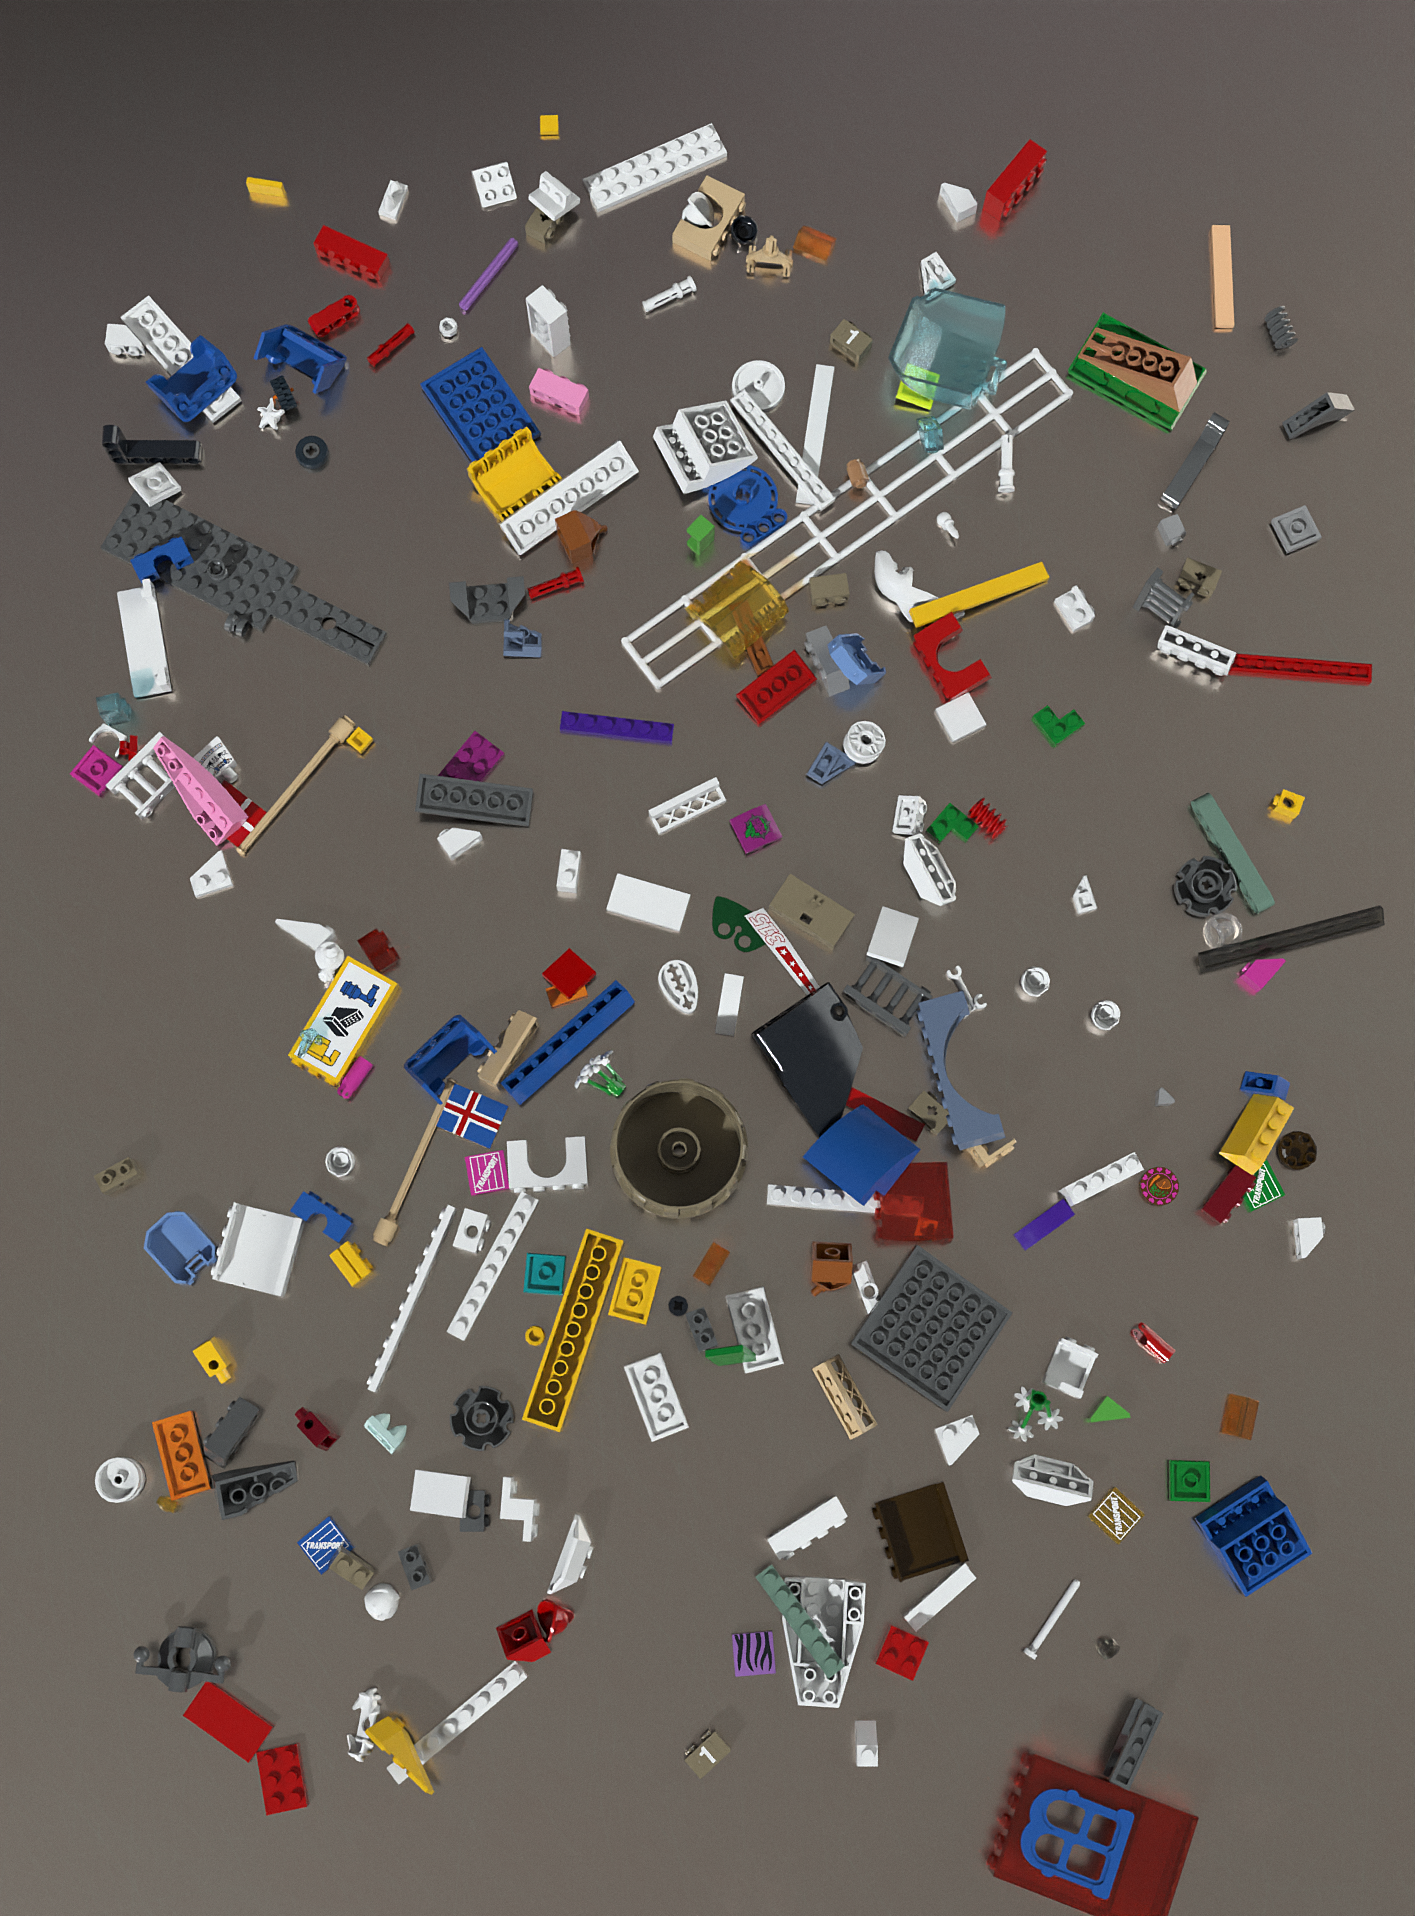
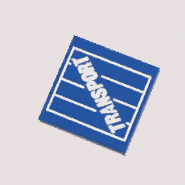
M330 1516L297 1542L321 1575L329 1569V1561L340 1545L349 1551L354 1549Z

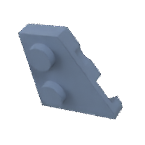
M825 742L806 775L823 784L856 762L850 759L844 752Z

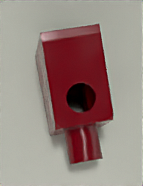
M304 1407L295 1413V1417L300 1421L297 1427L315 1447L327 1451L341 1437L317 1413L308 1412Z

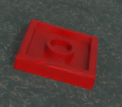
M570 948L542 973V976L568 1000L596 975V971Z

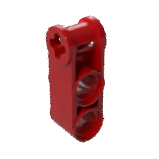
M346 295L320 312L310 316L308 324L318 338L324 337L329 332L357 317L360 313V308L356 298L352 295Z

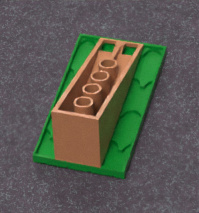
M1104 312L1068 369V373L1075 379L1123 403L1126 407L1170 430L1174 428L1207 373L1206 368L1193 362L1191 357L1169 349Z

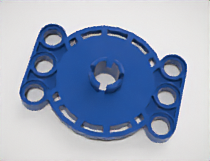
M748 465L744 468L747 471L742 469L736 474L704 489H709L708 503L714 518L724 527L741 532V543L746 547H751L787 523V513L783 509H776L778 492L772 478L760 468ZM751 470L756 471L762 475L760 476L754 472H751ZM766 478L772 486L769 487L764 479ZM773 491L775 494V501H771V493ZM740 494H746L749 496V502L747 503L746 500L740 499L736 500V498ZM711 495L715 497V505H712ZM781 514L784 516V520L777 522L774 520V516ZM761 524H767L769 530L762 532L758 527ZM747 533L752 534L754 537L750 542L745 541L743 538Z

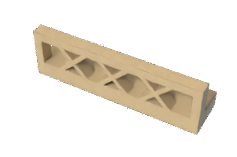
M839 1354L812 1369L850 1440L877 1425ZM834 1361L839 1368L838 1372L834 1370L831 1364ZM843 1380L848 1384V1390L844 1388ZM852 1398L856 1399L858 1408L852 1403ZM862 1416L866 1417L869 1423L868 1426L864 1425Z

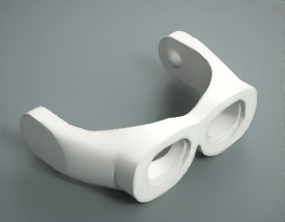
M103 723L93 732L89 741L93 743L102 732H114L118 736L119 742L125 741L127 736ZM119 748L115 754L117 758L121 756V754H119Z

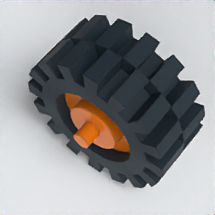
M282 375L270 380L275 393L272 397L274 400L278 399L281 408L287 411L297 407L291 393L294 389L293 387L289 388L284 376Z

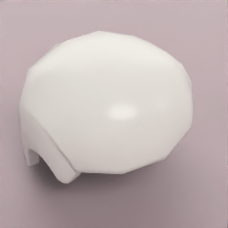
M1033 966L1024 971L1020 983L1022 989L1028 995L1038 997L1048 990L1050 978L1043 968Z
M1102 1000L1093 1006L1091 1018L1099 1029L1111 1030L1112 1027L1119 1023L1121 1012L1114 1002Z
M342 1146L331 1149L326 1155L325 1161L328 1171L336 1177L349 1174L354 1168L355 1156L349 1149Z

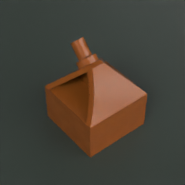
M577 510L555 518L557 534L572 564L592 556L598 536L601 533H606L608 530L606 525L598 524L597 521Z
M812 1241L811 1281L817 1284L811 1290L814 1296H817L822 1291L837 1290L851 1284L853 1267L852 1243Z

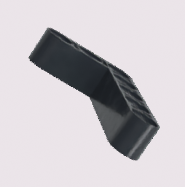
M103 426L102 446L114 463L157 464L160 462L161 464H199L202 461V443L199 441L126 440L118 426Z

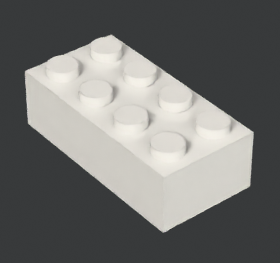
M542 285L525 298L530 331L553 357H556L571 345L569 319L567 316L568 310L562 302L559 303L555 299L556 297L550 289L547 290Z

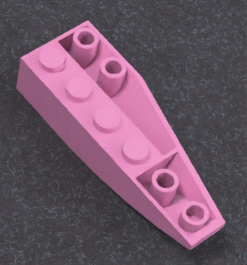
M162 736L153 748L193 818L216 846L221 844L244 824L248 818L247 814L209 771L179 746Z

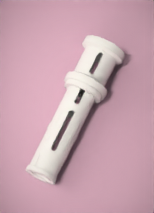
M689 275L686 280L673 283L671 288L642 301L646 312H649L675 298L681 299L683 295L691 291L695 292L697 289L692 277Z
M1002 435L1001 470L998 472L1000 487H998V491L1010 493L1015 491L1013 486L1015 472L1012 469L1013 436L1009 435L1008 438V435Z

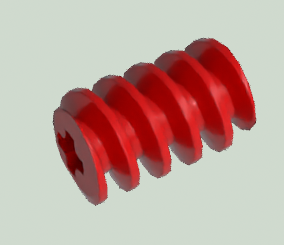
M982 798L969 810L971 812L970 818L977 817L976 824L983 822L981 828L985 829L988 827L986 833H993L992 839L994 840L1009 825H1005L1006 818L1000 821L999 819L1002 814L994 815L996 808L989 810L991 803L984 805L985 798Z

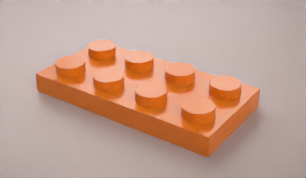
M187 1411L152 1422L171 1500H177L212 1489L193 1412Z

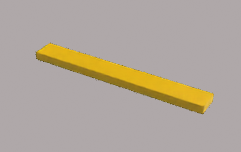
M1039 562L911 608L909 614L917 628L937 621L950 612L953 614L1042 583L1050 577L1043 562Z

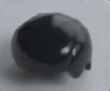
M739 215L733 220L731 235L736 242L750 244L756 239L758 226L752 217Z

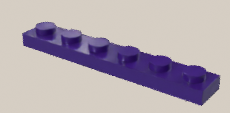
M562 711L560 731L668 744H672L674 724L567 711Z

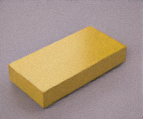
M247 177L246 184L249 192L285 197V189L282 182Z

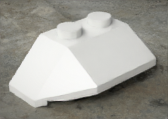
M921 833L907 837L905 839L903 864L920 897L939 906L954 902L956 900V882L938 848L925 839Z
M1035 1454L1014 1463L1012 1481L1027 1497L1063 1506L1087 1502L1092 1499L1094 1481L1087 1478L1074 1464Z
M578 1514L574 1516L547 1591L548 1594H553L577 1582L578 1578L583 1579L587 1568L583 1566L585 1559H590L594 1547L590 1546L592 1541Z

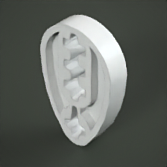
M673 960L667 962L660 969L658 975L659 986L674 1007L685 1014H691L696 1010L698 1001V986L694 971L684 961ZM670 966L678 968L676 975L682 977L680 978V984L685 985L683 992L675 990L677 983L676 981H671L673 979L672 972H667L670 970ZM683 996L686 997L689 1003L693 1002L691 1009L688 1010L687 1007H683L685 1005Z

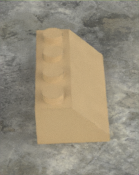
M520 1010L516 1014L513 1013L508 1020V1028L506 1030L503 1029L499 1034V1042L496 1047L493 1046L497 1052L494 1054L489 1050L488 1060L486 1063L482 1062L477 1071L479 1079L498 1090L502 1086L501 1082L509 1075L539 1026L536 1017Z

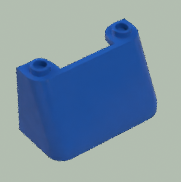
M201 335L190 346V351L194 357L169 379L166 380L161 374H155L145 382L183 422H189L232 386L237 379L236 371L223 352Z

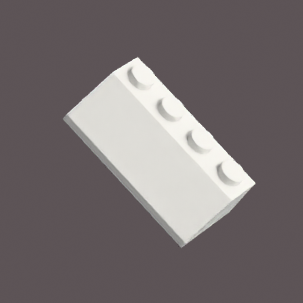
M833 1495L772 1533L766 1539L778 1559L783 1558L785 1561L795 1555L793 1551L800 1547L803 1550L811 1545V1539L816 1536L820 1539L828 1534L827 1529L835 1526L837 1528L846 1522L845 1518L848 1516L838 1498Z

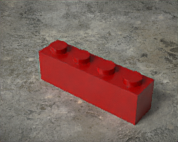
M325 225L322 226L313 242L315 250L320 256H327L337 264L347 265L351 270L355 272L360 271L370 279L375 278L380 281L390 264L387 253Z

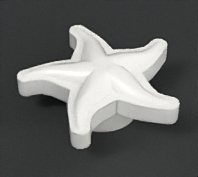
M270 398V404L267 408L258 407L257 409L263 415L259 427L264 429L265 425L269 424L273 429L277 430V423L285 413V410H277L275 400Z

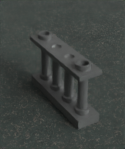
M1157 567L1146 581L1133 608L1139 612L1142 607H1147L1169 623L1170 627L1177 629L1182 623L1180 618L1184 611L1187 612L1194 603L1191 600L1195 594L1191 592L1186 599L1162 582L1161 576L1163 571Z
M867 955L866 961L869 962V965L855 985L849 986L847 984L842 994L906 1037L911 1029L908 1026L909 1021L919 1008V1003L923 1002V1000H930L933 996L930 995L931 992L923 986L921 988L884 964L883 960ZM877 967L885 975L871 996L865 997L861 994V988ZM893 978L902 985L888 1005L882 1008L877 1005L876 1000ZM907 989H909L917 997L904 1016L898 1019L893 1016L892 1011Z
M1137 1698L1135 1699L1102 1775L1108 1777L1109 1781L1128 1791L1130 1790L1164 1714L1163 1712Z

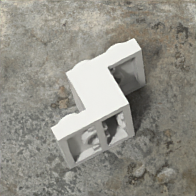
M503 1477L500 1519L524 1520L523 1541L531 1542L538 1535V1524H535V1516H539L540 1503H536L537 1499L513 1497V1494L517 1493V1481H514V1477Z

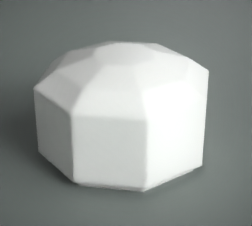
M446 317L440 321L439 329L443 336L452 337L457 333L458 326L453 318Z

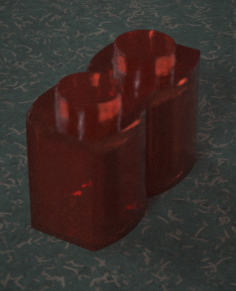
M376 928L357 940L378 973H382L398 963L396 957L399 955L393 946L389 948L386 941H388V938L383 930L379 932Z

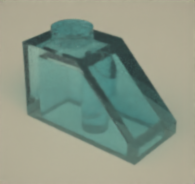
M929 416L916 419L924 451L933 454L939 450H944L942 428L936 418Z

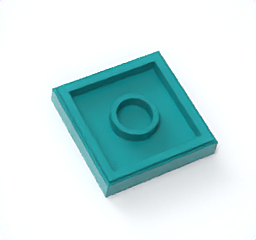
M527 1253L523 1292L563 1295L566 1256Z

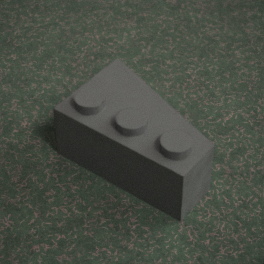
M240 1396L237 1401L233 1400L230 1403L226 1416L224 1418L221 1417L215 1425L216 1430L213 1434L209 1433L203 1442L205 1444L204 1457L223 1469L228 1465L226 1463L232 1452L235 1453L237 1451V1445L247 1435L259 1416V1409Z

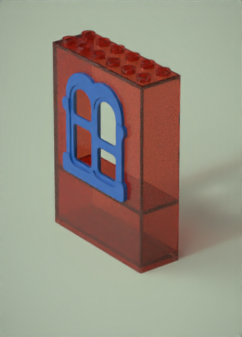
M1028 1748L1027 1753L1023 1752L1020 1760L1022 1768L1020 1773H1016L1013 1782L1016 1785L1014 1792H1010L1007 1799V1804L1009 1805L1007 1813L1004 1812L1000 1820L1002 1825L1000 1833L997 1832L994 1838L993 1845H996L994 1852L990 1853L987 1859L988 1870L992 1876L1093 1916H1168L1199 1817L1190 1810L1130 1788L1128 1791L1105 1777ZM1062 1800L1085 1810V1815L1077 1834L1058 1828L1048 1821L1046 1812L1050 1803ZM1095 1814L1116 1821V1829L1109 1846L1089 1840L1087 1837ZM1044 1834H1052L1064 1840V1845L1056 1864L1041 1859L1036 1853V1841ZM1074 1844L1105 1855V1863L1098 1880L1067 1869L1066 1864Z

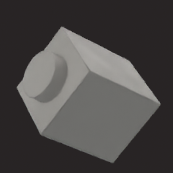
M1178 514L1160 520L1157 526L1166 546L1171 544L1176 546L1183 542L1186 531Z

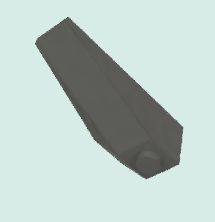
M294 1460L235 1469L211 1475L221 1520L245 1514L248 1512V1509L256 1504H261L269 1496L279 1493L298 1481Z

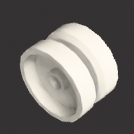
M117 1457L109 1459L96 1472V1490L108 1502L119 1503L132 1500L144 1488L145 1472L140 1463L133 1458Z

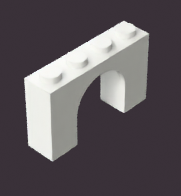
M585 1136L565 1138L566 1164L558 1175L550 1178L537 1176L531 1171L527 1140L507 1141L509 1189L514 1190V1193L526 1192L525 1189H533V1192L545 1191V1188L553 1187L555 1191L565 1190V1186H572V1189H584V1185H588Z
M1133 1152L1062 1188L1058 1193L1061 1199L1064 1198L1067 1204L1072 1207L1144 1169L1137 1155Z

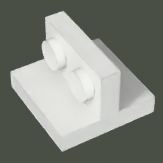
M547 171L540 176L539 188L529 194V200L553 221L580 204V198Z

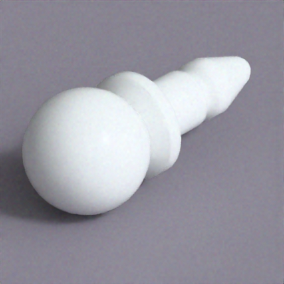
M947 512L939 513L937 523L942 526L943 530H948L953 537L958 539L959 534L953 526L954 521L951 519L950 514Z

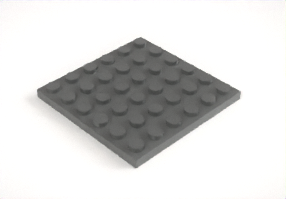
M915 1245L850 1344L948 1412L1013 1312L923 1248Z

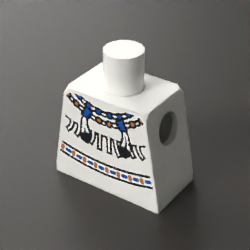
M218 736L194 757L218 782L225 778L229 783H233L238 778V774L233 770L237 763Z

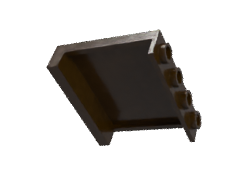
M943 1481L874 1502L875 1507L872 1508L875 1520L879 1519L881 1525L878 1528L881 1540L885 1539L887 1547L884 1548L886 1557L891 1559L893 1567H890L893 1579H898L899 1583L944 1567L969 1561Z

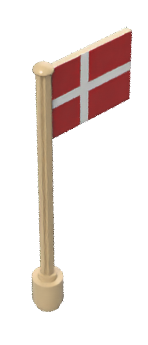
M346 715L342 718L339 717L328 731L330 738L268 812L264 811L226 780L221 783L248 816L244 824L227 838L228 841L236 846L239 854L245 855L248 848L336 743L338 744L339 741L343 743L353 732V727L356 724Z

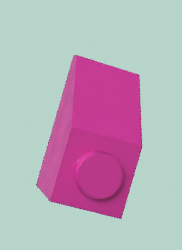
M1283 958L1255 960L1252 964L1248 962L1241 971L1244 973L1240 978L1258 992L1267 984L1286 960Z

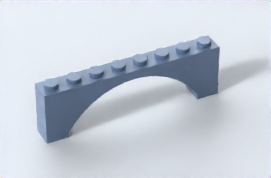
M964 991L920 1002V1010H917L919 1021H924L925 1027H922L924 1039H929L930 1044L926 1045L928 1054L934 1057L935 1062H931L933 1072L939 1075V1080H936L938 1090L944 1093V1097L941 1098L943 1108H948L949 1115L946 1116L948 1126H953L954 1133L951 1134L953 1144H958L959 1150H964L1006 1138L999 1114L993 1115L984 1112L968 1103L953 1088L947 1076L946 1052L949 1041L962 1019L970 1015Z

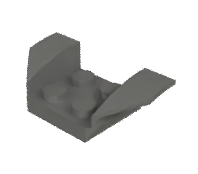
M524 576L508 577L507 583L467 586L466 581L449 583L451 602L468 617L472 624L501 622L504 619L510 620L512 612L525 596Z

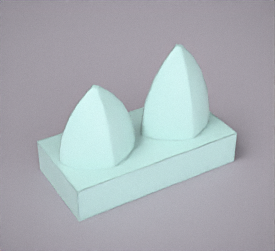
M390 1414L372 1415L366 1421L364 1427L393 1454L404 1439L407 1426L400 1425L387 1430Z

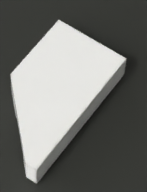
M1087 875L1083 876L1073 895L1078 915L1097 909Z

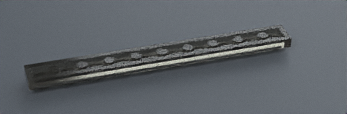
M1379 905L1199 952V968L1203 973L1385 925L1384 910Z

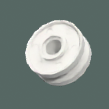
M860 721L853 724L844 737L843 747L850 759L857 763L866 764L878 758L885 747L886 739L884 732L879 726L873 722Z

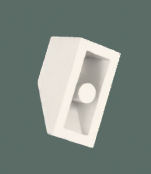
M948 183L941 184L940 195L956 222L976 213L978 200L975 195L971 194L969 189Z
M451 828L450 830H443L437 840L452 861L482 841L483 838L480 832Z
M1321 1217L1293 1220L1297 1259L1306 1258L1323 1238L1325 1224L1322 1222Z
M855 1720L857 1766H878L875 1720Z

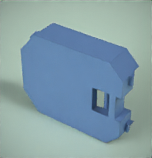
M858 633L839 634L827 646L830 656L849 680L855 685L876 683L886 674L885 667L881 669L866 654L867 649L862 643L863 637Z
M174 1211L166 1213L146 1231L145 1251L176 1284L191 1285L198 1278L196 1274L204 1266H211L218 1259L216 1255L218 1246L186 1212ZM198 1254V1256L187 1265V1263ZM202 1259L203 1261L192 1270L191 1267Z

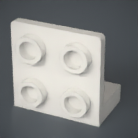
M506 161L471 171L482 207L517 198Z

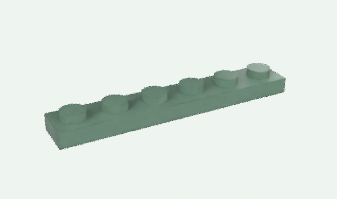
M770 1564L755 1576L828 1679L845 1667L774 1566Z

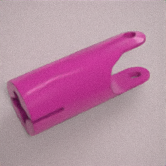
M359 1056L345 1075L337 1090L338 1095L348 1099L360 1086L374 1065Z

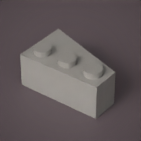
M823 626L807 632L804 645L807 652L811 653L812 662L817 667L819 676L830 697L850 689L849 679L830 656L827 644L833 640V637L827 626Z

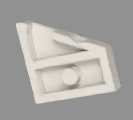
M937 252L921 260L926 300L956 283L955 277Z
M218 851L190 878L196 898L233 886L222 851Z
M972 1415L935 1429L948 1466L952 1465L979 1435Z

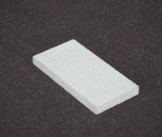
M617 873L606 910L680 932L690 894Z
M764 1286L726 1296L738 1345H744L756 1354V1361L743 1363L745 1374L784 1364Z
M661 1352L624 1366L652 1442L689 1428Z

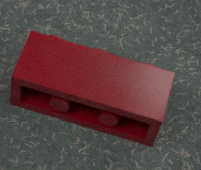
M1235 1164L1200 1208V1211L1218 1225L1222 1222L1226 1223L1232 1216L1230 1212L1234 1206L1238 1208L1244 1201L1242 1196L1245 1192L1250 1193L1255 1187L1256 1183L1254 1181L1257 1177Z

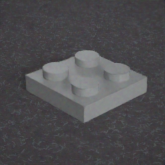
M1306 505L1271 520V524L1286 553H1290L1322 538Z

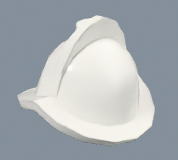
M701 192L691 194L687 199L689 204L683 210L682 219L697 227L708 225L713 228L714 211L711 202Z

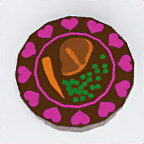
M1154 1167L1142 1175L1139 1190L1146 1202L1163 1206L1171 1203L1176 1198L1179 1192V1182L1171 1170L1165 1167Z

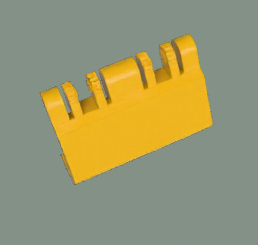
M528 427L517 430L510 439L503 440L497 448L487 451L480 460L473 461L467 468L468 476L478 493L500 521L513 514L516 508L520 509L543 493V489L546 487L550 488L562 479L539 452Z

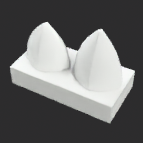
M390 180L378 211L379 215L394 220L397 219L408 191L407 185Z

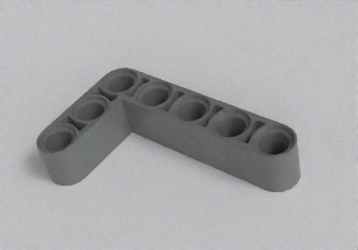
M1215 412L1212 414L1200 438L1161 497V501L1177 509L1221 440L1230 423L1229 420Z

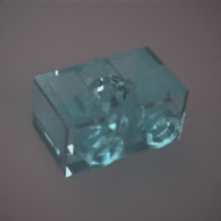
M118 692L96 698L99 715L108 726L131 721V706L129 703L127 704L126 699L122 698Z

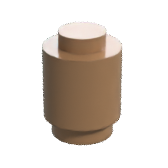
M860 459L848 462L846 470L851 485L856 488L865 487L869 477L864 463Z

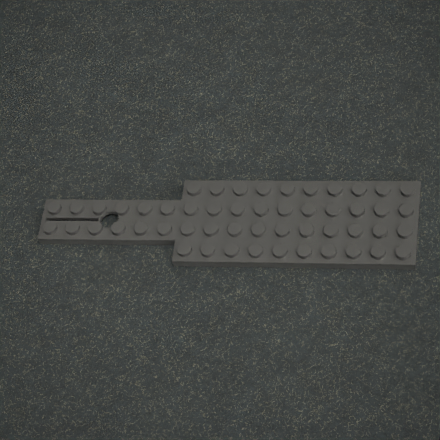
M136 490L100 547L103 551L132 565L130 560L134 559L136 555L147 553L155 546H162L172 538L182 537L194 563L177 570L173 562L163 561L157 568L160 580L228 615L233 613L240 619L245 618L250 622L247 623L261 632L264 631L271 617H274L368 666L387 636V632L291 584L299 571L297 566L165 499L149 507ZM212 559L222 560L228 570L227 579L221 583L214 582L206 570L207 563ZM327 617H332L335 619L336 625L333 629L325 630L322 627V621Z

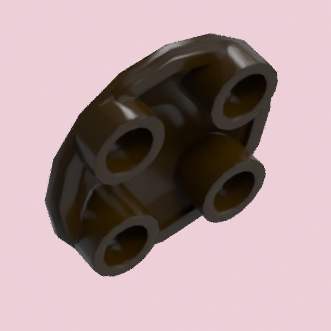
M1293 1131L1286 1134L1280 1140L1278 1155L1287 1167L1294 1170H1302L1316 1161L1317 1146L1310 1134Z

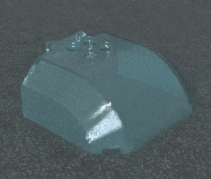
M939 288L929 290V293L922 297H919V295L913 297L888 360L900 380L915 393L934 401L971 410L977 405L982 391H986L989 395L996 394L1001 374L1006 369L1007 361L995 357L1005 324L1006 306ZM991 366H996L991 383H986Z

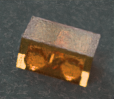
M713 1242L695 1271L693 1278L710 1287L730 1252Z

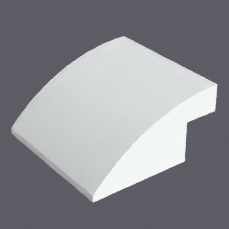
M726 400L679 409L673 424L657 427L653 435L683 494L716 484L741 471L758 458Z

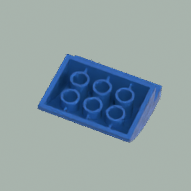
M863 1104L832 1125L810 1147L803 1158L858 1203L865 1206L875 1191L884 1196L921 1149Z
M1261 1475L1195 1517L1207 1541L1245 1597L1313 1554L1287 1505L1276 1497L1269 1482Z

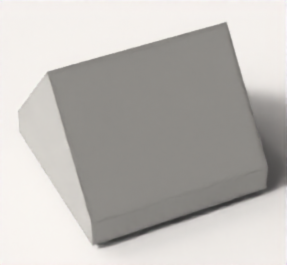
M1163 1087L1156 1091L1155 1107L1170 1106L1175 1102V1099Z

